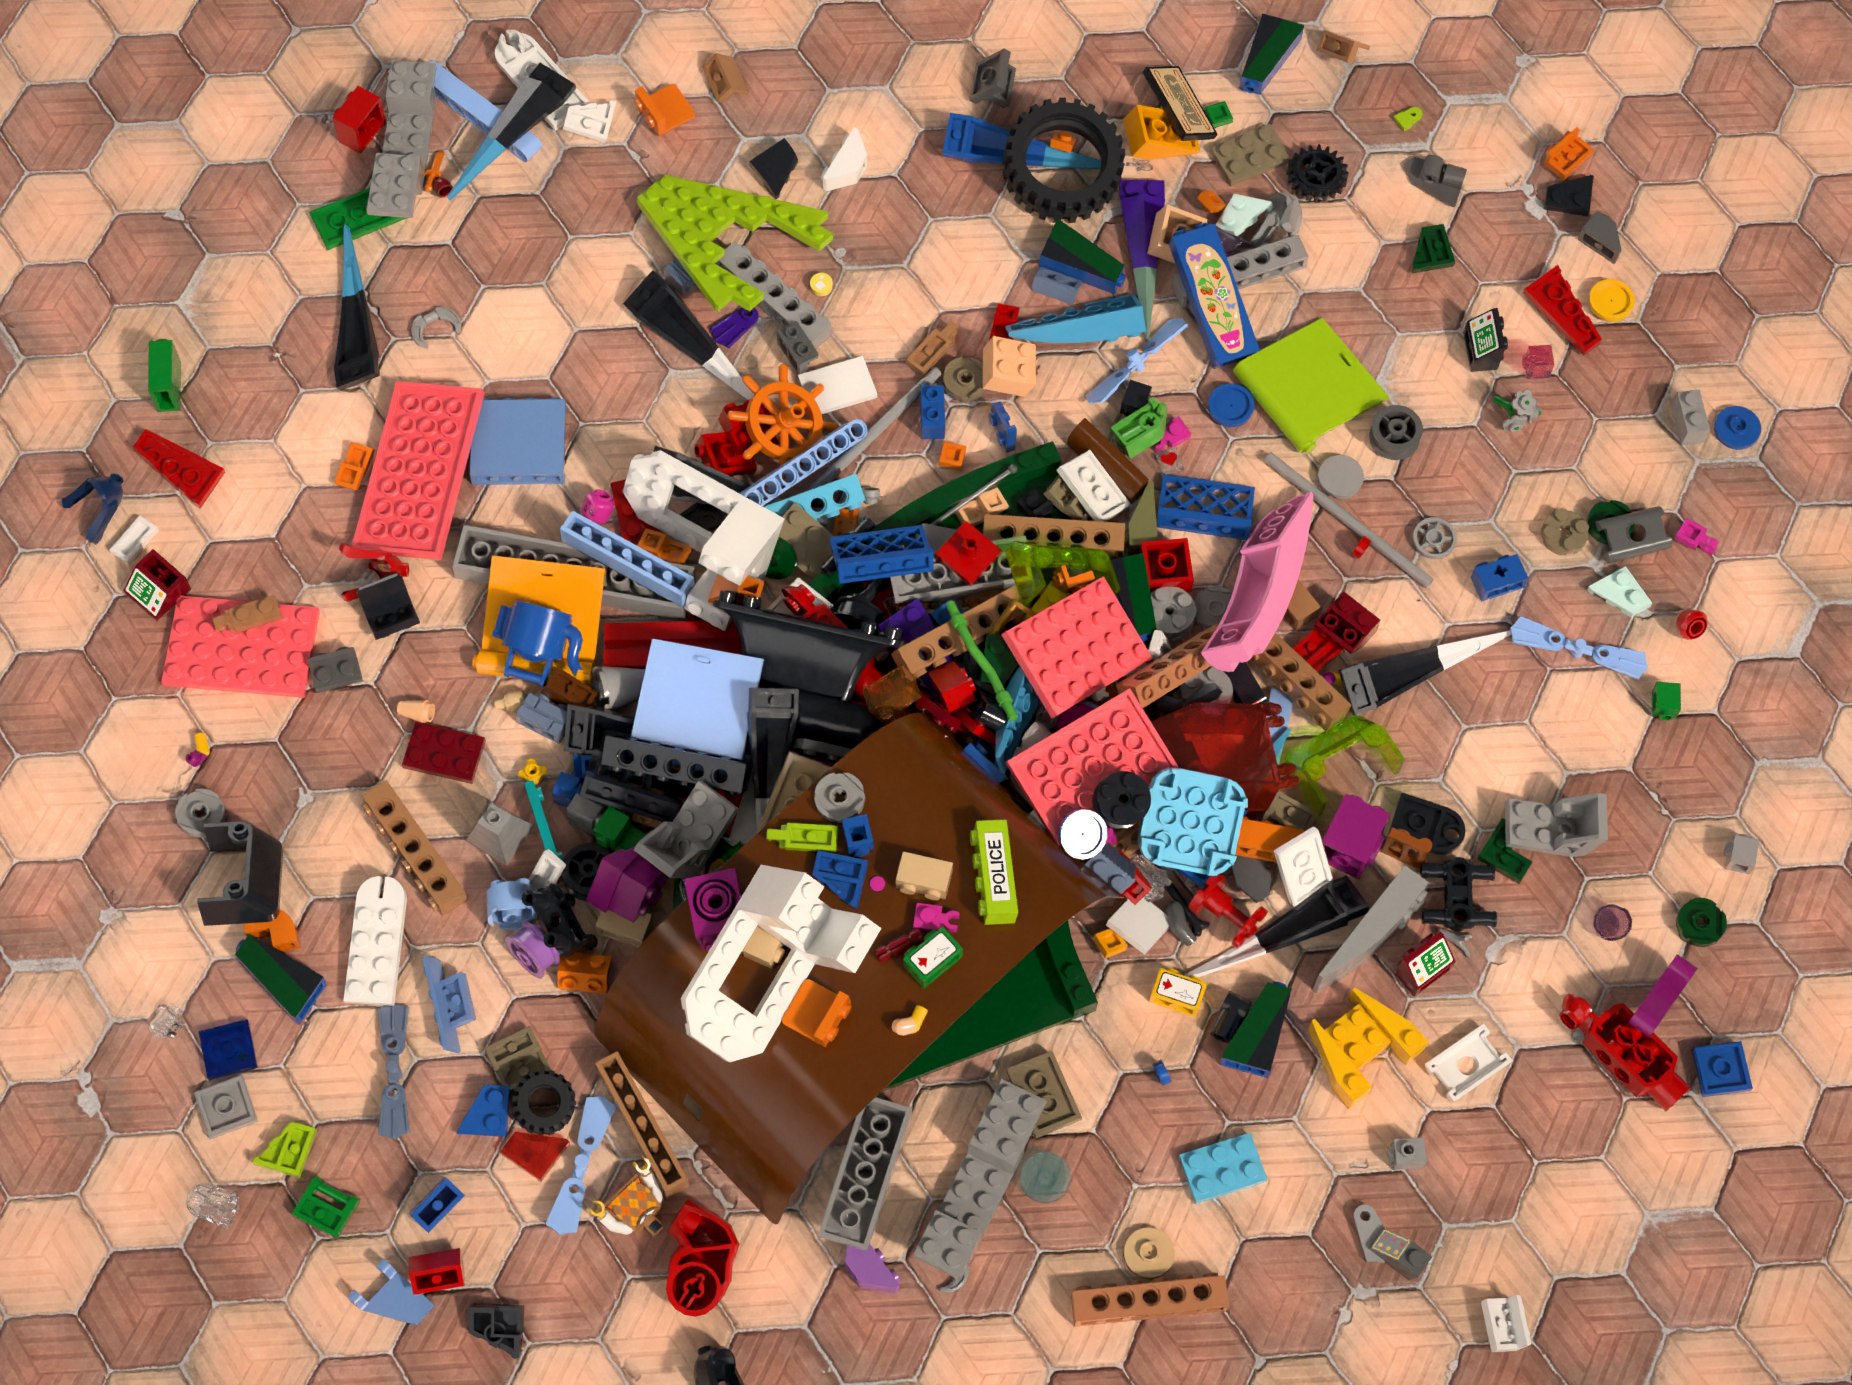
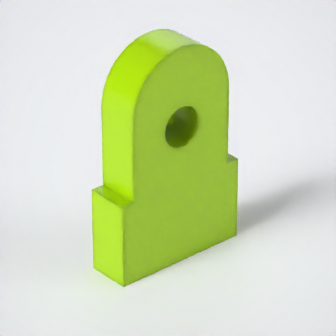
M1412 107L1405 112L1398 113L1393 119L1403 131H1406L1413 124L1421 120L1423 112L1419 107Z

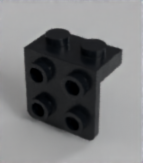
M395 573L357 589V595L375 640L388 637L393 633L411 628L420 623L400 573Z

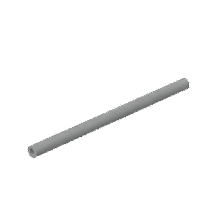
M933 367L867 431V435L861 441L850 447L806 491L831 483L921 396V386L932 385L942 375L941 371Z
M1272 452L1266 456L1264 461L1304 493L1312 491L1314 501L1363 538L1365 535L1371 540L1370 545L1425 588H1428L1434 579L1280 458Z

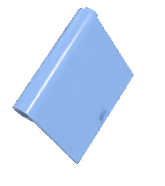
M652 639L631 737L747 760L744 751L749 733L747 719L749 688H758L764 659ZM627 750L626 753H628L629 758L634 759L632 751ZM650 754L649 762L657 764L656 757ZM673 759L672 767L681 768L679 761ZM696 764L695 771L704 773L703 767ZM719 770V776L728 777L725 770Z

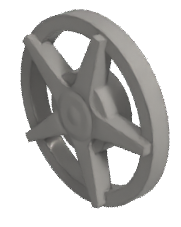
M1432 517L1422 520L1417 524L1413 532L1415 548L1420 554L1431 559H1442L1448 556L1455 548L1457 542L1454 528L1447 521L1440 518ZM1427 523H1437L1435 528L1429 531L1420 528ZM1440 524L1450 531L1452 537L1444 536L1443 532L1439 530ZM1417 532L1425 537V543L1422 546L1418 543ZM1452 541L1451 547L1443 553L1441 549L1442 543ZM1427 547L1435 548L1438 554L1429 553L1424 549Z

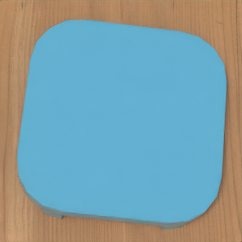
M1166 768L1159 771L1149 784L1151 805L1148 813L1141 819L1138 834V846L1141 854L1148 861L1159 866L1206 874L1208 876H1218V874L1225 872L1231 865H1234L1237 858L1235 852L1244 810L1247 808L1248 798H1246L1243 789L1237 782L1221 776L1182 768Z

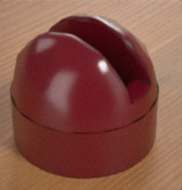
M438 178L435 180L433 188L437 196L442 198L449 195L453 186L446 178Z

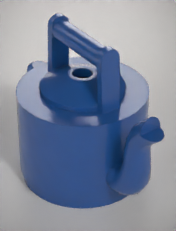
M515 600L512 608L502 605L492 636L503 639L502 645L509 647L504 676L538 683L544 687L554 659L562 661L567 639L569 640L567 662L574 676L577 675L578 670H583L578 661L583 639L578 628L572 625L571 619L573 615ZM515 653L524 660L536 663L546 661L543 674L512 667Z

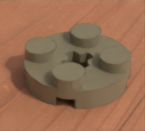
M960 357L952 360L944 371L943 385L946 392L954 399L965 404L980 398L986 392V389H983V363L971 357L970 359ZM961 376H970V382H962Z
M1564 508L1557 509L1556 512L1551 513L1545 519L1542 525L1541 535L1544 539L1543 543L1547 549L1557 555L1566 556L1567 554L1578 553L1583 549L1588 540L1589 524L1575 512ZM1560 529H1567L1571 536L1565 535L1563 537Z

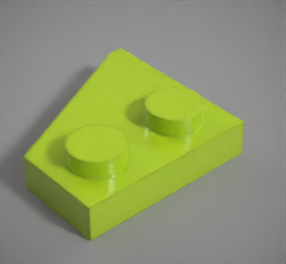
M291 1122L280 1136L275 1137L268 1144L269 1147L259 1157L256 1156L253 1159V1165L300 1178L317 1133L316 1128Z

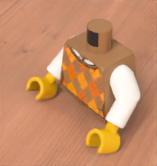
M641 1156L645 1161L643 1167L638 1168L636 1162H633V1167L641 1173V1176L638 1173L635 1174L605 1204L601 1201L592 1200L597 1204V1210L593 1212L592 1209L587 1208L586 1211L590 1215L598 1216L597 1219L611 1232L625 1235L633 1233L637 1236L646 1228L653 1237H656L665 1227L656 1218L662 1212L663 1195L652 1169H649V1160Z

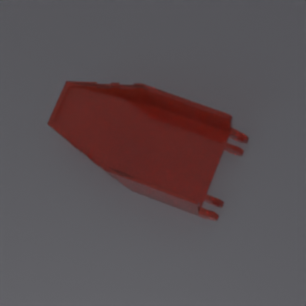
M1273 702L1265 704L1193 703L1151 721L1179 768L1221 776L1237 782L1243 789L1246 798H1248L1247 808L1244 811L1268 810L1279 789L1291 788L1300 782L1298 776L1290 775L1297 770L1295 764H1277L1269 728L1281 727L1285 724L1284 718L1277 716L1282 712L1281 705Z

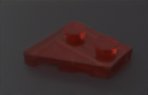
M514 1132L501 1149L500 1154L539 1182H542L570 1145V1141L564 1138Z

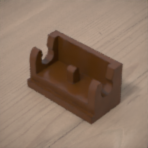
M556 667L540 694L548 697L553 703L557 705L563 704L566 707L569 703L590 706L598 693L595 689Z

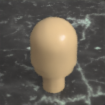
M521 690L508 692L504 695L503 699L494 700L496 710L507 708L508 711L519 710L527 694Z

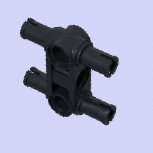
M864 517L853 531L850 530L842 535L871 532L876 525L870 518ZM855 548L852 552L859 554L862 550ZM833 554L820 566L821 572L829 578L837 570ZM890 577L887 579L867 580L869 583L859 595L871 602L879 592L892 587Z
M1461 857L1445 860L1442 864L1421 862L1420 876L1422 878H1442L1444 881L1445 904L1444 910L1422 908V924H1443L1444 927L1455 932L1472 929L1474 926L1496 927L1497 912L1475 911L1472 896L1473 879L1494 881L1495 865H1473V862ZM1458 868L1463 872V874L1457 875L1453 872L1452 869ZM1454 914L1462 915L1464 921L1456 920Z
M550 884L548 887L540 888L537 891L526 890L527 893L524 892L522 894V903L526 906L535 907L548 930V934L544 936V944L547 947H556L565 957H569L574 952H581L584 949L593 950V947H597V937L593 934H585L571 909V906L574 907L576 903L573 894L563 893L556 884Z

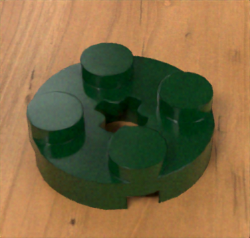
M1617 500L1596 503L1591 508L1587 517L1589 524L1588 533L1598 542L1609 546L1605 531H1597L1595 521L1632 513L1631 510L1624 503ZM1635 524L1629 527V537L1634 529Z
M1694 898L1684 904L1676 917V927L1681 940L1697 947L1715 945L1725 933L1727 927V919L1723 910L1720 911L1716 906L1717 904L1707 898ZM1699 917L1703 918V922H1707V925L1703 928L1699 927L1695 922Z

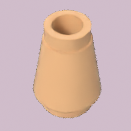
M429 700L400 701L397 706V713L420 723H426L433 720L435 706Z

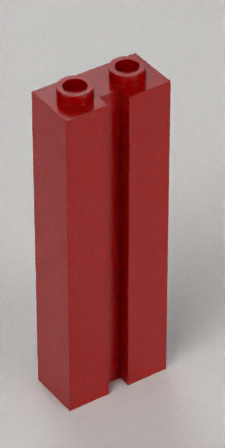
M707 621L604 623L605 667L646 669L652 639L741 655L739 633L733 621L726 631L713 626Z

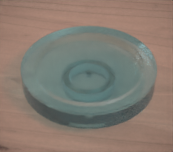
M1041 1152L1034 1154L1026 1160L1021 1169L1020 1183L1022 1189L1029 1198L1036 1202H1056L1069 1189L1071 1182L1070 1169L1067 1163L1054 1153Z

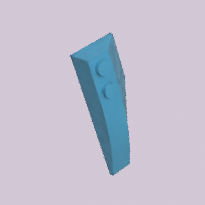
M1134 293L1083 304L1084 308L1080 310H1074L1072 307L1064 309L1062 315L1046 314L1041 317V321L1028 319L1005 326L1009 337L1050 343H1083L1102 340L1112 342L1122 336H1139L1140 333L1146 332L1143 306Z
M1019 664L1009 677L1005 690L1009 692L1013 700L1012 705L1018 718L1015 721H1009L1007 717L1003 726L996 731L995 757L1000 773L1006 772L1008 768L1006 762L1012 759L1040 702L1038 695Z

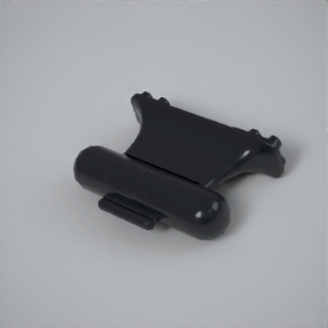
M720 590L719 598L713 600V606L721 609L732 618L739 633L741 655L764 659L758 688L799 689L798 717L793 738H805L853 749L870 735L884 727L883 716L875 706L852 700L863 670L877 654L888 648L905 645V640L901 639L903 629L885 627L884 634H879V624L868 621L862 622L860 629L845 628L771 611V609L760 607L762 598L756 596H744L743 602L740 603L737 602L738 592Z

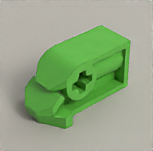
M1150 398L1147 405L1111 426L1114 440L1129 459H1132L1163 438L1167 418V406L1165 403L1155 398Z

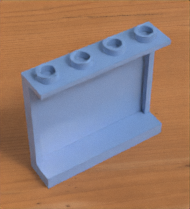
M552 397L549 399L527 398L525 400H514L512 398H504L502 400H491L483 398L471 444L470 477L472 485L565 484V421L567 413L565 399Z

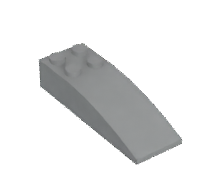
M1026 536L992 541L1002 550V553L971 587L934 557L939 549L933 550L934 571L890 577L895 603H911L919 598L921 603L988 597L998 595L1016 584L1020 591L1026 590L1028 587L1032 589L1035 576Z
M1405 865L1320 972L1313 991L1317 993L1348 975L1375 954L1393 936L1398 928L1403 930L1410 921L1413 912H1417L1424 903V899L1428 895L1426 888L1429 882Z
M875 1097L856 1116L818 1237L864 1251L868 1250L911 1120L912 1108Z

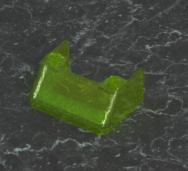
M1013 541L1006 549V556L1021 603L1026 606L1046 586L1040 569L1046 567L1059 568L1062 565H1066L1067 569L1084 570V573L1092 570L1095 577L1094 581L1104 576L1115 595L1120 591L1108 554L1100 549L1077 544Z
M1360 715L1352 716L1335 725L1327 732L1324 731L1288 751L1285 757V766L1314 811L1318 813V817L1323 814L1327 799L1315 783L1325 775L1326 765L1324 760L1363 740L1366 745L1379 750L1395 775L1400 772L1405 758L1383 726Z

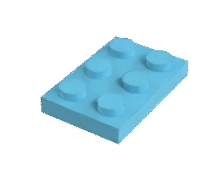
M1251 1133L1179 1155V1160L1195 1204L1256 1186L1268 1180Z

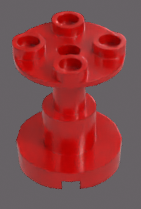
M1220 873L1218 876H1211L1205 882L1206 885L1202 890L1199 889L1188 908L1195 915H1198L1207 908L1216 917L1220 918L1223 915L1236 925L1240 930L1233 939L1232 945L1238 949L1246 938L1249 939L1258 928L1255 926L1257 921L1261 922L1267 915L1268 910L1261 906L1250 918L1232 904L1234 899L1221 889L1226 881V877Z

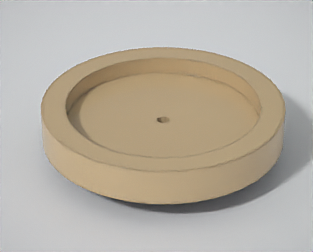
M1147 1227L1141 1228L1129 1236L1124 1246L1123 1256L1126 1266L1134 1275L1143 1279H1156L1165 1275L1171 1268L1175 1257V1250L1171 1239L1164 1232L1156 1228Z

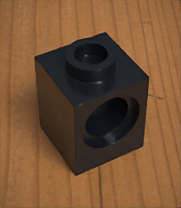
M1130 380L1121 403L1120 413L1127 417L1147 405L1151 397L1152 386Z

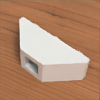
M854 127L850 134L845 135L840 151L837 150L834 153L830 167L824 169L821 175L823 190L830 191L857 184L866 170L867 152L857 128Z

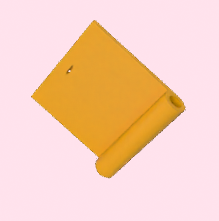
M492 556L482 648L473 657V668L476 669L477 674L505 677L504 670L509 647L502 645L503 639L493 637L492 632L495 629L500 607L503 605L512 608L515 600L573 615L571 619L572 625L578 628L583 639L578 655V661L583 670H578L576 676L570 670L567 662L569 640L567 639L562 661L554 659L549 677L558 667L591 687L593 681L592 669L595 666L605 568ZM515 653L512 667L542 675L546 661L536 663L524 660Z

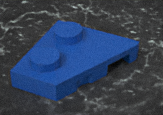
M484 1085L458 1128L457 1134L507 1137L511 1086Z

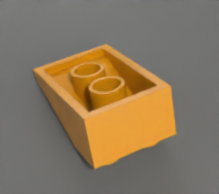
M1136 105L1123 118L1132 157L1151 160L1198 154L1200 152L1198 140L1181 141L1163 109Z

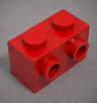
M955 661L928 672L936 694L949 713L956 709L965 708L970 703L976 701L973 695V691L976 688L972 679L968 678L964 667L959 668Z
M460 1248L409 1257V1277L413 1295L465 1286L464 1265Z

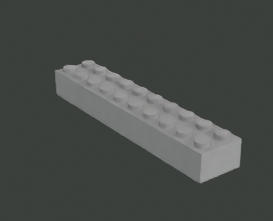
M468 525L463 526L452 566L456 579L489 585L492 556L605 568L602 606L686 620L688 611L684 609V606L682 608L566 543ZM667 562L693 576L695 583L694 567Z

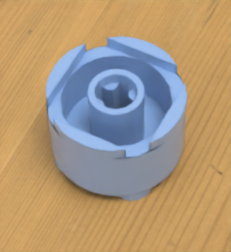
M520 878L516 881L504 882L502 880H495L491 882V887L486 893L488 923L493 926V923L499 924L500 929L517 930L521 929L523 922H530L531 920H533V923L536 922L537 910L535 907L526 906L522 903V894L524 892L527 893L526 890L536 891L534 886L530 884L529 879Z

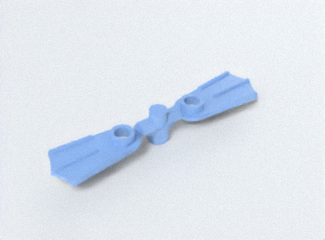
M1183 318L1169 319L1143 346L1144 352L1139 353L1137 349L1128 351L1126 354L1129 360L1127 367L1115 371L1085 395L1089 404H1103L1118 389L1120 384L1128 380L1130 373L1134 370L1137 372L1142 371L1145 368L1143 362L1149 358V354L1159 352L1162 345L1167 341H1171L1188 327Z
M1522 616L1510 628L1512 642L1515 644L1551 651H1559L1564 647L1570 650L1574 658H1580L1583 654L1590 655L1597 664L1637 680L1648 668L1645 652L1608 645H1598L1594 648L1593 646L1586 645V641L1583 639H1578L1577 641L1565 639L1561 632ZM1556 637L1559 639V642L1555 643L1551 638ZM1600 651L1606 652L1607 657L1601 656Z
M604 1096L587 1097L578 1135V1145L582 1150H580L579 1155L575 1158L572 1178L567 1179L563 1183L546 1222V1225L559 1235L577 1233L585 1194V1184L582 1180L588 1168L591 1151L596 1150L600 1146L616 1109L615 1104ZM587 1138L594 1140L591 1145L586 1144L584 1141ZM575 1186L578 1188V1192L571 1193L569 1188Z

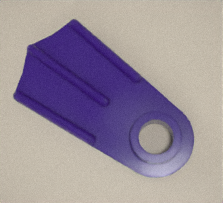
M741 308L712 326L710 330L714 336L715 343L730 348L758 321L759 313L755 308L751 311ZM751 313L752 316L746 317L745 314Z

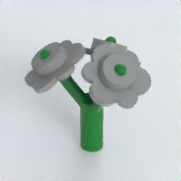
M1531 391L1517 392L1515 394L1516 398L1512 402L1500 395L1494 397L1493 402L1506 409L1510 416V419L1502 423L1504 431H1520L1527 424L1528 415H1530V425L1533 419L1537 420L1538 416L1541 415V406H1537L1538 399L1532 398ZM1514 409L1517 410L1518 415H1514Z

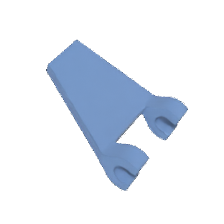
M384 1258L376 1267L389 1280L372 1299L367 1301L355 1289L348 1296V1300L361 1311L413 1325H418L435 1306L423 1294L413 1295L411 1283Z

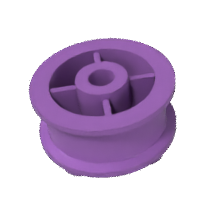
M523 922L521 930L514 936L508 935L505 941L510 952L521 966L534 977L542 979L547 968L552 964L558 965L560 963L559 955L561 953L556 947L549 948L544 944L546 933L539 924L536 923L533 926L528 922Z

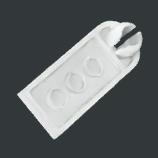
M507 30V42L510 44L507 45L505 36L503 34L500 35L499 43L495 48L496 62L517 88L540 62L569 80L531 36L520 33L517 30ZM576 88L567 101L547 116L545 120L556 131L564 125L569 106H585L590 104V102Z
M381 876L372 877L366 880L357 892L344 993L345 1003L391 1006L395 1004L407 895L404 887L391 877H385V880ZM384 889L383 898H380V892Z

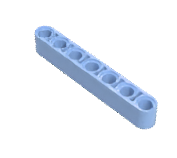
M433 60L428 61L427 63H436L437 67L434 82L436 97L488 135L503 111ZM528 131L507 150L523 162H528L542 148V143L534 134Z
M856 419L841 425L739 494L746 498L748 496L752 501L761 506L765 505L861 441L867 435L866 424L862 420ZM851 427L855 430V436L851 432ZM834 438L838 442V447L834 444ZM817 450L821 454V459L817 456ZM799 462H802L804 470L800 468ZM782 473L786 476V482L782 479ZM764 485H767L769 489L768 494L764 490Z

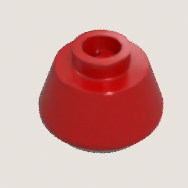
M1692 609L1681 612L1676 621L1680 635L1686 640H1693L1702 636L1708 624L1705 613Z

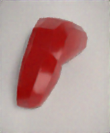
M687 1198L668 1229V1232L677 1241L679 1246L670 1256L666 1292L668 1300L677 1311L684 1315L697 1317L707 1314L726 1294L732 1281L733 1261L740 1243L731 1224L718 1214Z

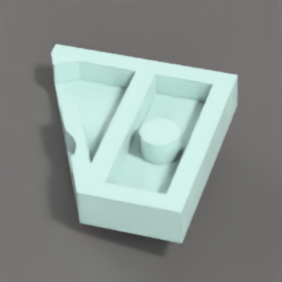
M1233 194L1215 225L1217 232L1237 237L1248 226L1258 221L1257 216L1265 210L1270 212L1274 208L1272 202Z

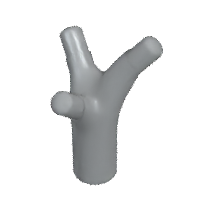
M1440 928L1439 932L1441 931L1447 941L1454 943L1462 949L1466 957L1471 956L1464 941L1471 939L1472 934L1463 935Z

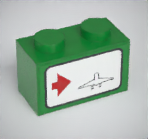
M941 927L938 931L934 929L925 936L924 942L921 945L911 947L904 954L903 967L924 989L963 957V948L944 927Z

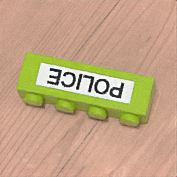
M1007 820L976 821L974 830L970 831L971 846H975L976 854H973V868L978 869L979 876L975 880L976 891L981 893V900L978 902L979 915L983 916L984 925L1015 923L1018 915Z

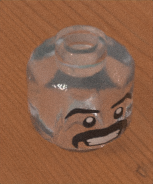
M172 1002L169 1006L162 1003L159 1004L147 1019L148 1030L162 1041L166 1038L173 1039L185 1024V1019L181 1016L183 1010Z

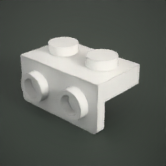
M1521 1295L1481 1301L1491 1352L1517 1351L1531 1345L1530 1332L1527 1327Z

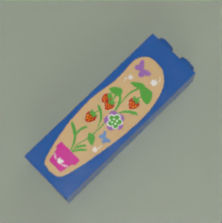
M1202 223L1195 226L1194 230L1186 232V229L1173 233V237L1169 240L1168 244L1213 369L1241 361L1259 352L1260 349L1215 223L1210 225Z

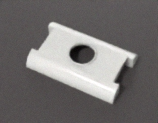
M1484 1024L1425 1064L1428 1074L1431 1076L1435 1073L1448 1090L1446 1097L1451 1102H1455L1513 1062L1506 1052L1500 1056L1486 1038L1491 1032ZM1465 1056L1473 1058L1477 1064L1476 1071L1471 1075L1461 1073L1457 1065L1460 1058Z

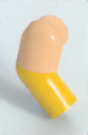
M916 1005L911 1017L895 1019L893 1021L892 1030L898 1035L903 1036L916 1033L920 1029L928 1010Z

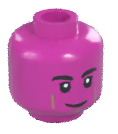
M596 489L587 493L580 512L582 516L596 524H604L608 522L615 504L608 492Z

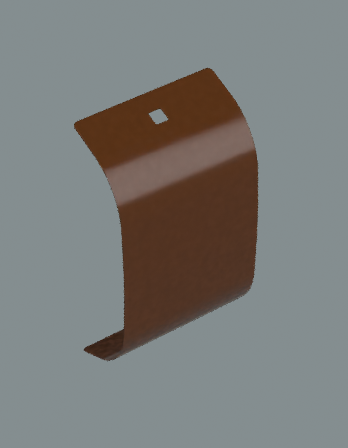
M918 712L903 716L870 735L798 796L716 871L735 868L741 881L743 894L760 865L804 872L819 882L812 875L817 852L786 850L779 848L780 842L777 840H767V829L781 830V825H787V823L838 826L837 851L834 854L868 860L869 863L858 910L853 909L826 886H824L818 899L832 909L862 914L881 928L856 973L815 964L806 978L836 994L841 991L849 995L850 1005H852L848 1016L840 1021L838 1033L832 1042L829 1041L827 1046L823 1047L785 1026L781 1021L763 1053L728 1062L688 1036L685 1023H687L685 1010L682 1009L681 997L708 954L706 950L702 951L696 940L688 898L668 915L625 964L604 999L594 1028L597 1040L611 1054L618 1051L632 1077L773 1224L780 1222L794 1191L803 1177L841 1131L974 1003L1038 944L1075 914L1092 903L1107 897L1124 898L1123 894L1117 893L1083 865L1084 859L1074 858L1068 855L1061 846H1058L1047 830L1030 814L1032 810L1017 792H1013L1009 788L1008 782L1004 780L999 783L964 751L968 743L957 732L955 733L945 725L942 727L931 719L933 716ZM850 773L858 778L863 785L865 803L858 816L867 814L874 842V849L869 850L870 853L866 856L856 857L855 854L849 855L842 823L831 822L825 819L817 810L814 799L815 789L819 781L828 774ZM835 793V802L845 801L844 796L846 794ZM1010 797L1015 798L1029 813L1024 812ZM1007 820L1018 915L1015 923L984 925V918L979 915L978 902L981 900V893L976 891L975 885L976 877L979 876L978 869L973 868V854H976L975 846H971L970 831L974 830L976 821ZM857 837L854 839V842L863 839L861 837ZM903 852L953 863V871L946 899L931 900L926 898L924 894H905L896 888V877ZM875 876L882 877L885 881V887L881 891H874L870 887V881ZM917 903L942 906V913L944 914L949 911L959 912V919L952 918L948 921L951 925H958L957 932H947L963 948V957L924 989L903 967L904 954L908 950L894 957L891 955L890 959L884 962H880L875 954L876 948L882 945L886 947L888 942L905 934L908 936L909 932L913 931ZM921 931L924 938L929 933ZM784 945L783 949L785 952L779 964L775 963L773 969L746 958L743 952H741L718 991L753 1014L791 949ZM916 1005L928 1010L920 1029L916 1033L903 1036L898 1035L892 1030L893 1021L895 1019L911 1017ZM686 1094H689L703 1109L700 1120L684 1106L683 1101Z

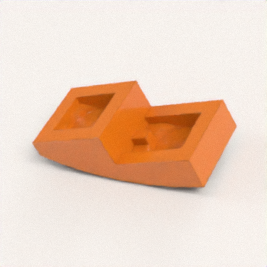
M351 442L345 462H341L334 484L357 491L369 468L375 450Z
M647 528L637 544L638 547L666 562L681 565L685 564L691 552L690 545L669 540L667 534Z

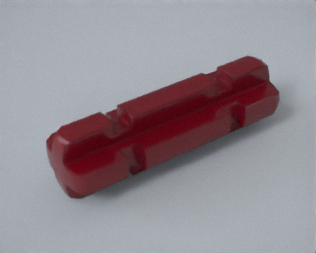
M915 929L909 932L908 936L905 934L888 942L886 947L882 945L876 948V957L880 962H884L890 959L891 955L894 957L910 949L913 944L916 946L923 943L924 937L919 929Z

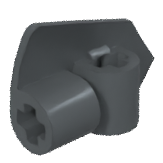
M1427 155L1425 159L1414 157L1403 164L1412 185L1451 207L1456 206L1467 169L1449 163L1445 164V160L1437 155Z
M1235 855L1237 858L1234 865H1231V870L1236 887L1256 903L1268 897L1271 884V868L1268 867V861Z

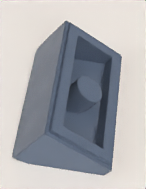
M1040 267L1034 276L1031 290L1065 303L1073 304L1083 281L1045 267Z

